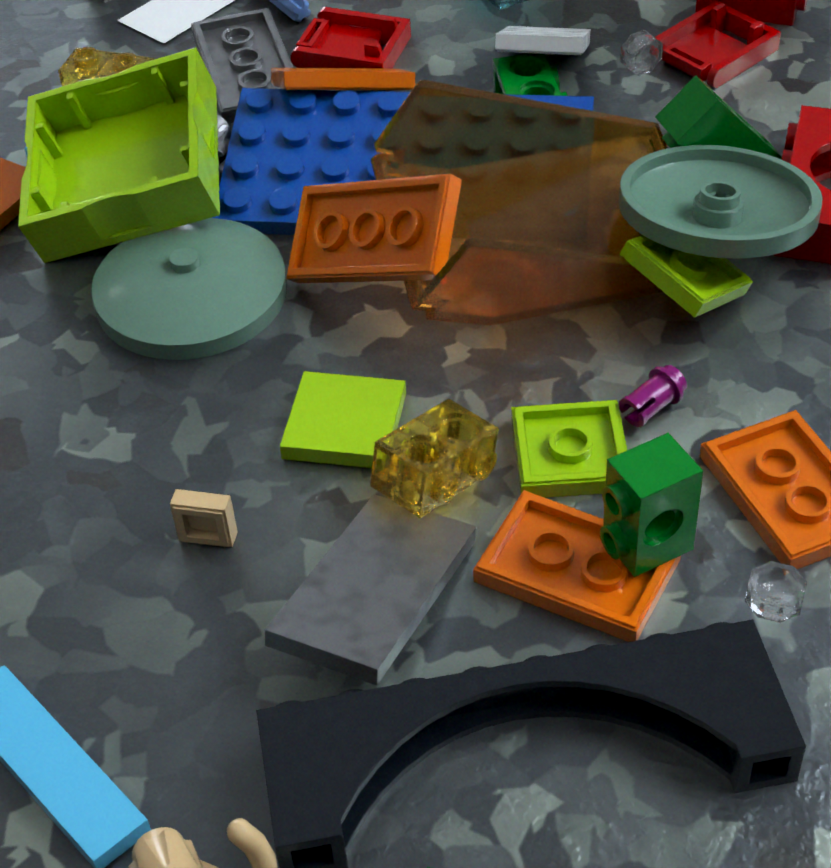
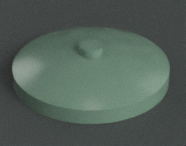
M721 145L679 146L645 155L634 161L624 171L619 189V209L622 216L631 227L643 236L678 251L700 256L730 259L770 256L801 245L815 233L819 224L823 201L821 191L813 179L792 164L761 152Z
M208 218L121 242L108 253L98 266L92 281L91 295L98 322L103 331L115 343L131 352L146 357L166 360H188L213 356L234 349L266 329L279 314L287 294V279L283 257L277 246L266 235L240 222Z

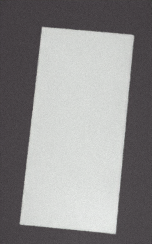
M151 0L117 21L164 44L191 28V23L204 20L235 0Z

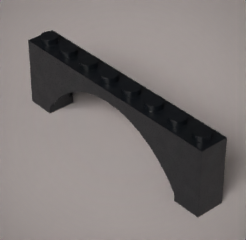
M753 619L736 623L718 622L703 629L676 634L657 633L643 640L615 645L597 644L582 651L550 657L537 655L522 662L495 667L477 666L469 668L462 673L435 678H411L400 684L369 690L350 689L336 696L303 702L296 700L285 701L275 707L256 710L274 844L280 868H349L346 852L362 824L381 798L408 771L432 753L459 738L487 727L514 720L540 717H577L606 721L640 730L667 741L707 763L730 779L734 793L797 782L806 748Z

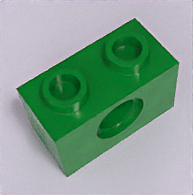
M669 433L607 459L606 485L602 490L604 518L603 527L600 528V537L607 553L615 560L620 559L634 577L694 550L703 470Z

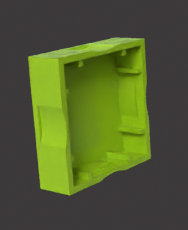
M196 47L137 64L110 76L86 79L28 96L25 128L27 164L21 181L18 227L44 263L220 215L216 86Z

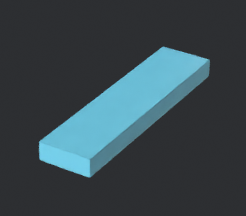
M5 665L1 666L0 762L93 868H105L131 848L143 834L151 830L148 819Z

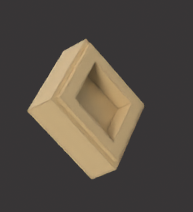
M175 489L170 507L178 540L233 547L238 531L231 496Z

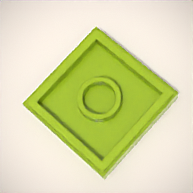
M643 235L627 240L619 254L694 318L744 296L753 283L748 275L727 258L707 257L678 251L654 242Z
M304 371L280 443L281 458L387 470L407 394L406 380Z
M618 400L511 407V422L521 493L525 490L544 498L602 494V490L606 485L607 459L627 451Z

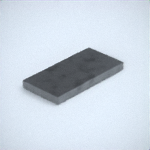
M269 8L191 23L192 35L197 50L216 86L219 114L228 124L234 123L242 88L283 89L271 83V68H293V65Z
M373 494L266 627L265 646L377 686L475 544L477 527Z

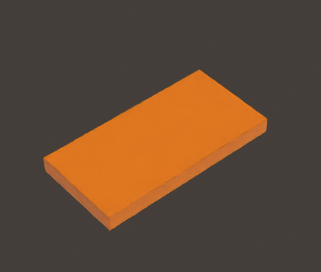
M452 174L304 186L286 279L295 283L444 280L462 179Z

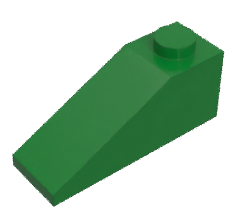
M696 75L655 116L667 131L662 136V139L670 148L689 145H721L753 150L782 160V155L764 136Z

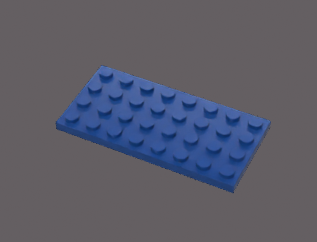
M242 88L219 185L220 215L212 218L240 222L263 234L294 235L304 186L452 174L462 179L451 240L586 245L594 96Z

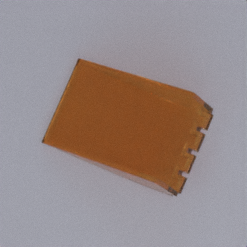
M419 81L374 143L376 152H381L371 158L375 179L452 174L462 179L447 263L432 280L404 281L411 309L425 311L427 320L491 326L663 292L628 263L624 257L619 255L627 240L642 235L628 224L620 212L619 189L621 177L628 166L639 158L659 150L668 149L665 141L662 139L663 134L659 124L434 81Z

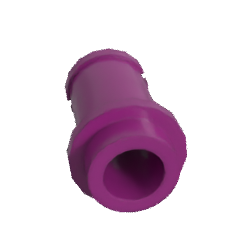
M672 365L656 366L650 371L649 379L628 396L619 400V409L623 413L630 407H633L634 410L624 418L631 425L641 428L667 404H677L683 399L684 391L687 389L686 379Z

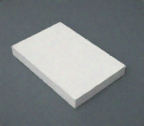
M508 26L496 33L495 50L497 52L582 55L590 44L591 29Z

